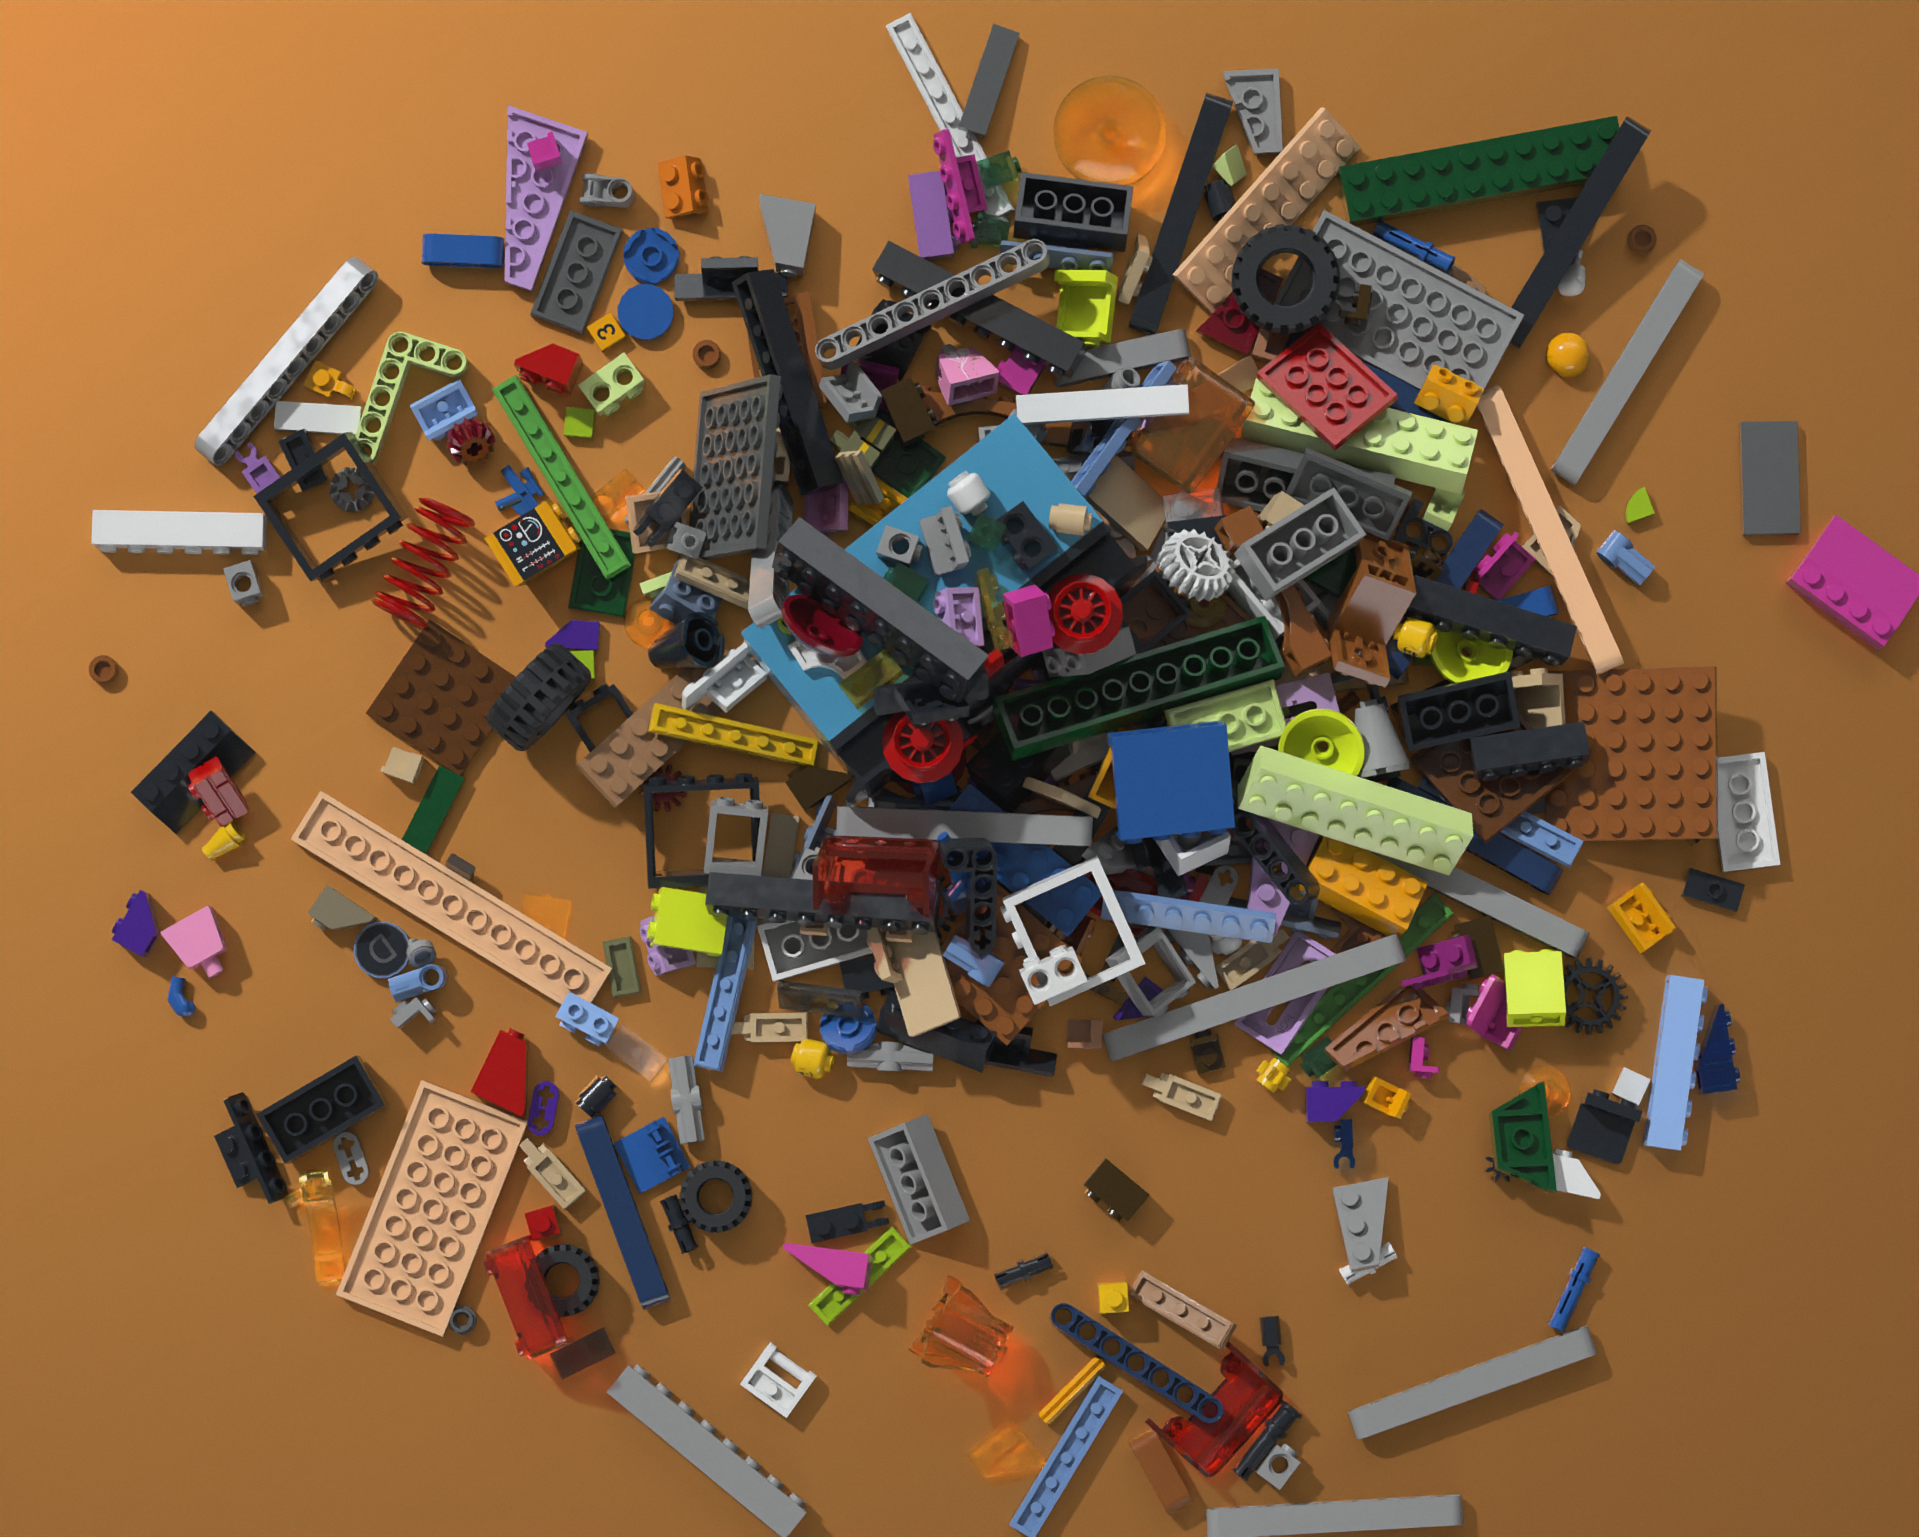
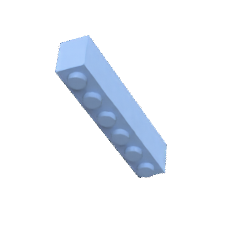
M1675 975L1666 976L1643 1146L1679 1151L1681 1146H1685L1687 1143L1688 1129L1684 1128L1685 1118L1690 1117L1692 1110V1100H1688L1689 1089H1694L1696 1072L1692 1071L1693 1060H1698L1700 1044L1696 1043L1697 1032H1702L1704 1015H1700L1701 1003H1706L1708 987H1704V980Z

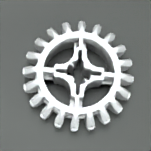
M1183 529L1180 533L1175 532L1162 546V551L1158 558L1160 562L1158 569L1163 571L1162 578L1170 581L1169 587L1175 586L1178 589V594L1183 592L1187 595L1188 599L1194 596L1199 602L1202 599L1210 601L1214 597L1218 598L1230 586L1235 572L1231 567L1234 561L1229 559V552L1223 550V544H1217L1214 541L1215 537L1210 539L1206 537L1205 532L1199 535L1194 529L1191 532Z

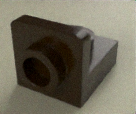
M1360 284V290L1354 291L1352 307L1357 308L1356 312L1339 310L1338 316L1344 319V324L1361 326V322H1368L1373 287L1371 285Z
M1420 545L1417 548V555L1411 560L1413 576L1417 575L1434 581L1443 571L1441 556L1430 547L1426 549Z
M1210 1030L1195 1033V1039L1190 1040L1189 1044L1197 1074L1226 1067L1218 1033L1212 1035Z

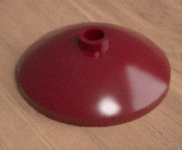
M792 595L783 603L781 612L787 628L808 650L826 656L848 657L856 654L863 643L861 632L849 628L845 620L838 615L827 612L822 604L812 596Z

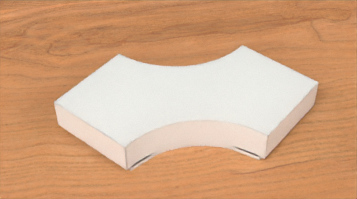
M798 640L788 645L803 671L815 667H824L835 671L845 681L869 666L860 649L852 656L832 657L808 650Z

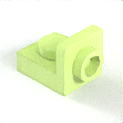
M672 572L639 583L644 596H651V599H654L666 587Z

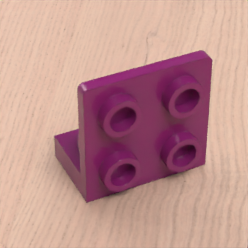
M1470 935L1417 948L1423 975L1403 980L1401 985L1402 987L1412 985L1413 990L1469 976L1467 970L1478 968Z

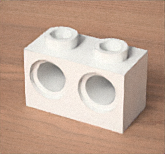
M1061 945L1052 949L1049 952L1051 955L1042 960L1039 957H1035L1023 963L1024 968L1019 971L1034 1005L1087 982V978L1072 946L1066 948L1065 945ZM1063 960H1070L1074 964L1073 970L1068 974H1062L1057 970L1058 964ZM1036 972H1043L1047 975L1046 982L1041 986L1031 983V977Z

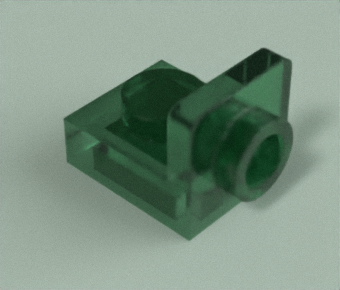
M1009 150L977 161L986 190L1010 181L1012 183L1018 182V173L1022 172L1017 157L1012 158Z
M978 213L976 222L971 221L975 236L971 248L977 249L978 244L1000 247L1002 240L1008 241L1011 218Z
M980 513L967 538L968 544L976 549H979L981 546L994 552L1006 526Z
M1328 1036L1300 1056L1303 1062L1299 1065L1309 1078L1314 1075L1316 1079H1319L1337 1065L1325 1052V1048L1332 1043Z

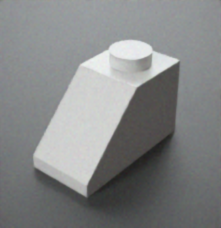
M1555 1149L1553 1162L1557 1191L1600 1199L1601 1193L1579 1159L1571 1158L1572 1152Z

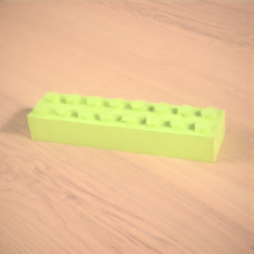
M1256 376L1244 419L1241 439L1303 454L1306 448H1309L1345 464L1395 475V478L1462 494L1478 430L1387 408L1334 451L1268 390Z
M1264 746L1259 747L1238 784V809L1448 876L1473 838L1472 813Z

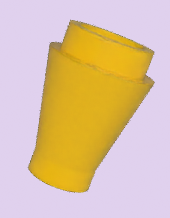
M231 821L217 830L209 842L202 847V851L209 860L214 861L217 857L241 846L245 835L238 825Z

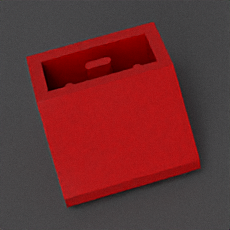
M552 343L515 359L514 366L518 375L521 376L520 379L533 385H536L537 381L544 383L547 386V390L563 395V392L571 394L583 366V361L579 353Z

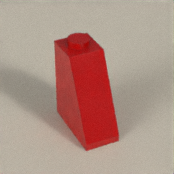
M509 1027L507 1032L499 1031L470 1092L521 1117H525L527 1113L528 1042L522 1040L524 1034Z

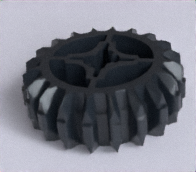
M1586 958L1585 967H1583L1580 959L1575 960L1576 970L1570 964L1564 966L1568 973L1567 976L1563 973L1566 1017L1568 1018L1564 1027L1570 1028L1573 1023H1576L1574 1032L1577 1034L1581 1032L1583 1026H1585L1586 1035L1592 1034L1593 1026H1595L1598 1034L1603 1033L1602 1023L1608 1029L1613 1028L1610 1018L1616 1021L1621 1020V1016L1615 1012L1616 1009L1620 1011L1626 1010L1625 1005L1619 1004V1000L1628 999L1627 994H1619V989L1626 988V983L1617 985L1615 981L1622 975L1616 973L1611 976L1610 972L1613 970L1611 964L1605 970H1602L1603 960L1601 959L1596 962L1595 967H1593L1592 958ZM1593 973L1600 976L1604 981L1596 986H1591L1585 980H1582L1579 974ZM1573 981L1574 987L1577 990V997L1568 1005L1567 989L1570 982ZM1600 988L1592 997L1593 1004H1590V1001L1578 1005L1586 995L1584 989L1590 992ZM1610 988L1611 1003L1605 1012L1604 1006L1601 1003V995ZM1582 1007H1588L1599 1018L1596 1020H1585L1575 1015L1574 1012Z

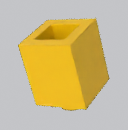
M1127 1282L1097 1284L1099 1313L1129 1312Z

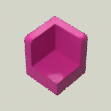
M552 130L547 132V137L527 143L536 172L563 164Z

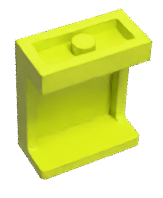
M1055 270L1054 281L1061 284L1056 328L1085 342L1087 347H1100V343H1111L1118 277L1107 270Z
M662 887L658 890V894L654 893L652 897L651 910L655 911L654 922H649L647 939H651L650 946L652 947L664 946L706 953L707 956L718 957L722 955L727 919L715 918L708 913L705 905L706 894Z
M1544 949L1539 952L1515 950L1510 953H1504L1503 966L1505 970L1507 1027L1565 1026L1566 1004L1562 952Z

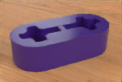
M549 1081L539 1083L532 1095L528 1127L537 1135L548 1134L553 1129L560 1091L554 1083ZM546 1086H550V1092L554 1093V1098H549L547 1106L542 1107L543 1097L539 1096V1091L545 1090ZM542 1109L546 1110L544 1119L549 1121L548 1127L544 1126L542 1131L537 1130L538 1126L533 1124V1120L540 1117Z

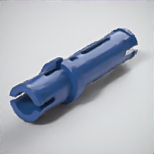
M1382 220L1378 222L1373 231V236L1419 258V260L1425 263L1427 262L1445 271V273H1449L1456 259L1454 256L1435 248L1433 243L1429 241L1425 243Z
M1583 1246L1582 1253L1574 1270L1571 1269L1569 1272L1571 1277L1548 1323L1549 1326L1565 1333V1329L1586 1283L1590 1284L1591 1282L1589 1277L1601 1254Z

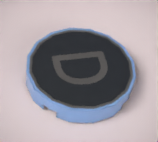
M374 922L366 926L357 935L354 943L355 960L358 966L370 976L376 978L393 977L408 965L409 960L406 951L409 938L395 924Z

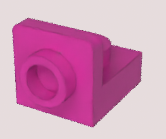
M1414 1036L1410 1039L1408 1071L1415 1072V1077L1432 1079V1073H1439L1440 1067L1423 1066V1061H1428L1429 1044L1424 1043L1425 1037Z

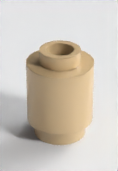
M1059 503V506L1052 505L1049 516V529H1056L1057 533L1084 536L1086 530H1091L1093 513H1088L1087 506Z

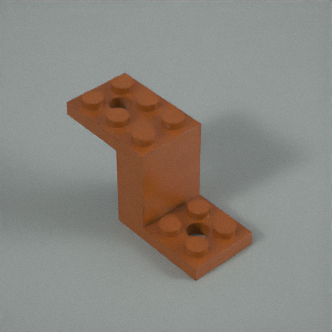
M1365 532L1366 536L1354 546L1357 568L1327 618V627L1334 670L1342 675H1351L1364 680L1368 684H1376L1386 688L1391 679L1386 644L1415 597L1416 588L1408 545L1393 539L1388 542Z

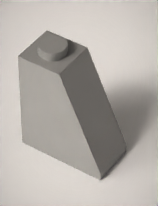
M760 194L759 209L775 271L789 278H796L797 275L804 276L816 214V204Z

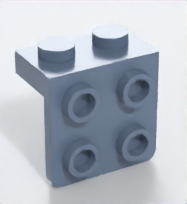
M679 556L666 587L654 598L649 609L674 624H677L687 615L699 611L708 613L714 618L722 598L675 579L674 575Z

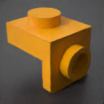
M1371 1075L1360 1102L1386 1115L1400 1119L1408 1108L1411 1093Z

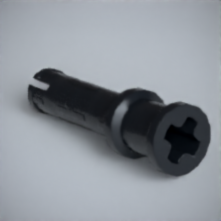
M1285 1400L1280 1402L1281 1407L1274 1416L1265 1421V1430L1232 1469L1245 1481L1248 1480L1279 1438H1286L1288 1429L1296 1419H1301L1303 1416Z

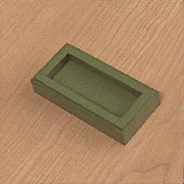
M631 936L603 941L606 964L612 968L609 980L613 998L642 993Z

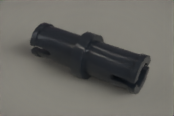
M677 1194L661 1200L660 1204H662L670 1223L668 1225L669 1231H673L681 1249V1254L699 1248L689 1227L691 1222L685 1217Z
M1047 1251L1025 1261L1020 1259L1016 1261V1265L993 1273L997 1284H999V1289L1003 1290V1288L1022 1280L1025 1282L1030 1281V1277L1052 1269L1053 1264L1050 1257H1048Z

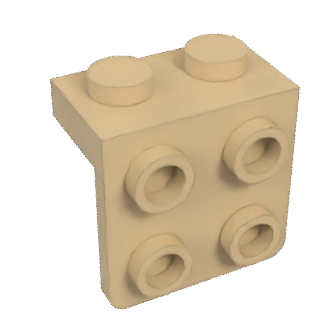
M1547 668L1530 669V675H1525L1524 671H1510L1518 712L1533 729L1566 724L1563 674L1547 673Z

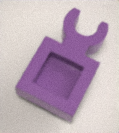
M249 442L247 445L251 450L250 456L244 458L238 451L235 452V456L242 464L248 466L241 472L254 491L259 493L279 479L280 476L266 456L259 460L257 459L258 451Z

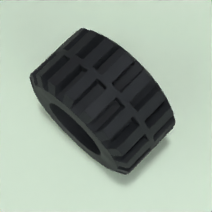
M707 1161L701 1163L687 1174L681 1185L679 1198L681 1200V1209L686 1215L685 1217L695 1227L706 1232H725L738 1226L746 1218L752 1205L753 1193L750 1181L741 1169L729 1162ZM713 1179L725 1181L733 1191L731 1206L725 1212L719 1214L706 1211L699 1200L702 1186Z
M560 1244L548 1247L537 1254L536 1258L530 1263L529 1270H527L526 1288L529 1291L531 1301H534L539 1310H543L551 1316L566 1317L582 1312L591 1305L599 1291L600 1278L598 1266L594 1263L591 1255L589 1256L585 1250L575 1247V1245ZM560 1263L572 1265L580 1276L578 1290L572 1296L566 1298L553 1295L546 1284L549 1270Z

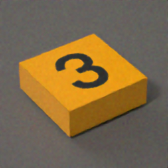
M611 312L587 327L602 352L626 338Z

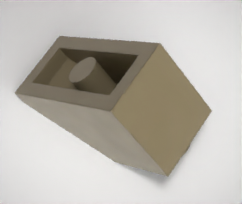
M326 885L308 912L309 915L314 917L311 923L323 931H326L327 928L335 931L371 924L377 919V917L328 885Z

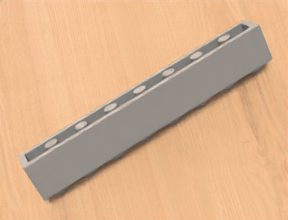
M629 1364L608 1389L607 1393L778 1535L787 1537L808 1510L804 1508L806 1502L794 1492L789 1496L781 1489L784 1484L772 1474L766 1477L759 1471L762 1466L748 1455L746 1459L737 1453L739 1447L729 1438L720 1439L714 1434L717 1429L705 1419L702 1422L697 1420L693 1416L695 1411L684 1401H681L679 1404L670 1397L673 1392L659 1382L656 1386L648 1379L651 1374L639 1364L635 1367Z

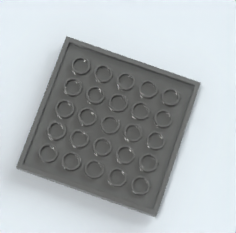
M766 375L700 392L693 479L703 489L691 502L689 520L690 527L706 532L699 558L707 560L765 550L770 541L771 534L768 523L773 509L771 487L775 482L773 463L778 451L775 439L776 430L780 424L778 403L782 396L781 376Z

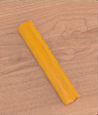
M1095 1356L1039 1412L1038 1415L1047 1425L1051 1424L1105 1370L1107 1365L1100 1357Z

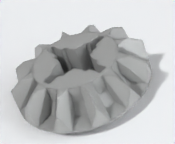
M345 467L335 473L330 482V496L336 506L344 511L357 512L363 510L372 502L375 495L357 467ZM348 478H350L354 485H364L356 490V500H354L349 492H340L348 488Z

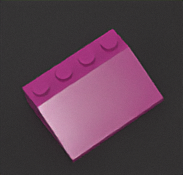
M1837 515L1832 518L1786 582L1794 590L1877 650L1885 646L1919 596V574Z

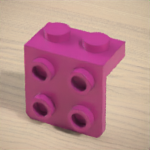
M1516 531L1512 536L1506 533L1492 548L1495 552L1494 556L1491 557L1487 554L1473 569L1477 575L1472 580L1479 583L1478 586L1496 601L1504 596L1536 560L1515 541L1519 536Z
M1492 974L1489 979L1482 983L1480 996L1476 1004L1469 1008L1466 1015V1025L1482 1038L1511 1051L1523 1027H1507L1505 982Z

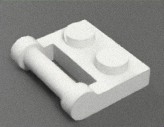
M770 1342L740 1385L787 1418L817 1375L812 1371H805L776 1350L777 1346ZM768 1359L800 1380L801 1384L796 1389L764 1366Z

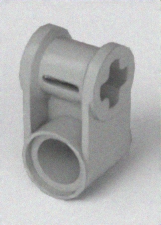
M582 174L584 188L583 197L579 199L580 204L592 207L627 208L634 202L635 192L628 180L598 174ZM618 188H627L628 193L624 198L617 199L614 197V193Z
M1227 865L1216 868L1199 902L1228 906L1231 900L1230 897L1238 882L1236 870ZM1226 870L1230 871L1229 877L1233 879L1232 883H1226L1224 886H1221V880L1217 877L1218 873H1225Z

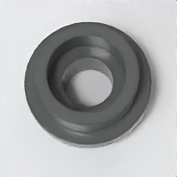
M457 1306L451 1314L448 1325L457 1334H467L475 1328L477 1317L470 1307ZM464 1314L467 1316L468 1322L466 1325L458 1323L457 1318L459 1315Z

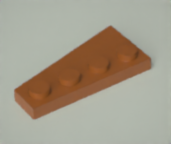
M1400 985L1325 1048V1052L1346 1072L1449 1019V1014L1422 988L1413 990L1412 985L1404 987Z

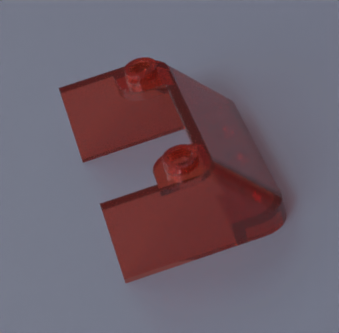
M830 836L825 838L812 866L813 910H819L823 899L829 903H839L850 892L906 894L907 901L911 902L913 906L923 907V915H929L936 893L939 857L938 842L928 839Z
M526 1235L486 1252L487 1258L483 1259L488 1276L494 1275L518 1339L514 1343L520 1357L525 1355L527 1360L574 1342L573 1336L567 1337L531 1245V1235Z
M1229 1341L1225 1347L1231 1353L1224 1357L1220 1367V1372L1225 1377V1380L1211 1394L1223 1406V1414L1218 1421L1205 1424L1193 1416L1188 1421L1181 1416L1169 1419L1162 1429L1150 1418L1145 1421L1205 1477H1212L1219 1473L1275 1411L1283 1399V1391ZM1210 1402L1204 1403L1202 1414L1206 1418H1214L1217 1413L1216 1406Z

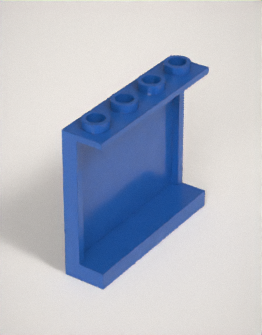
M1213 721L1107 733L1108 745L1111 747L1118 821L1116 836L1120 840H1124L1125 844L1140 843L1142 838L1153 837L1155 841L1168 840L1170 835L1181 834L1182 837H1195L1199 835L1200 831L1210 830V834H1223L1227 832V828H1235L1227 725L1224 722Z

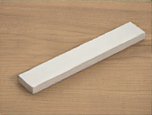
M1188 384L1016 395L1017 417L1024 425L1189 415Z

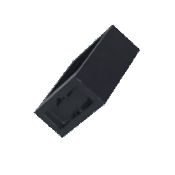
M1156 570L1120 598L1122 606L1151 583L1178 617L1145 644L1141 642L1130 628L1136 654L1148 651L1192 614L1189 611L1191 608L1189 602L1181 594L1177 596L1169 587L1170 581L1162 578L1163 572L1159 574ZM1122 620L1121 627H1128L1127 623Z
M606 683L593 691L594 697L586 702L583 699L575 702L569 707L570 712L566 714L589 752L596 747L578 721V717L612 695L627 718L633 715L614 684L608 686Z

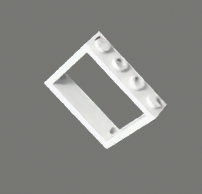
M1097 856L1002 898L1004 905L1000 907L1006 923L1012 921L1016 932L1011 934L1018 949L1024 947L1028 958L1023 961L1026 962L1038 956L1015 905L1092 871L1131 959L1087 978V982L1047 999L1050 1006L1146 964ZM1043 972L1034 973L1040 983L1036 986L1043 985L1047 980L1046 974Z

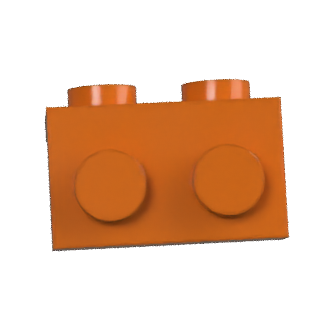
M685 155L659 162L658 170L665 218L674 219L693 213H708V195L705 191L703 177L705 171L701 159Z

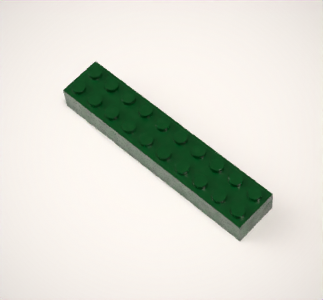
M1617 116L1339 166L1337 178L1346 222L1354 226L1377 223L1380 220H1394L1584 185L1619 130Z
M1265 616L1133 655L1090 674L1064 676L997 696L994 699L992 711L1010 759L1014 761L1164 715V711L1268 680H1279L1282 677L1285 665Z

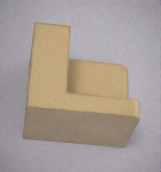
M393 747L385 767L382 766L381 772L415 785L425 758L413 752L410 753Z

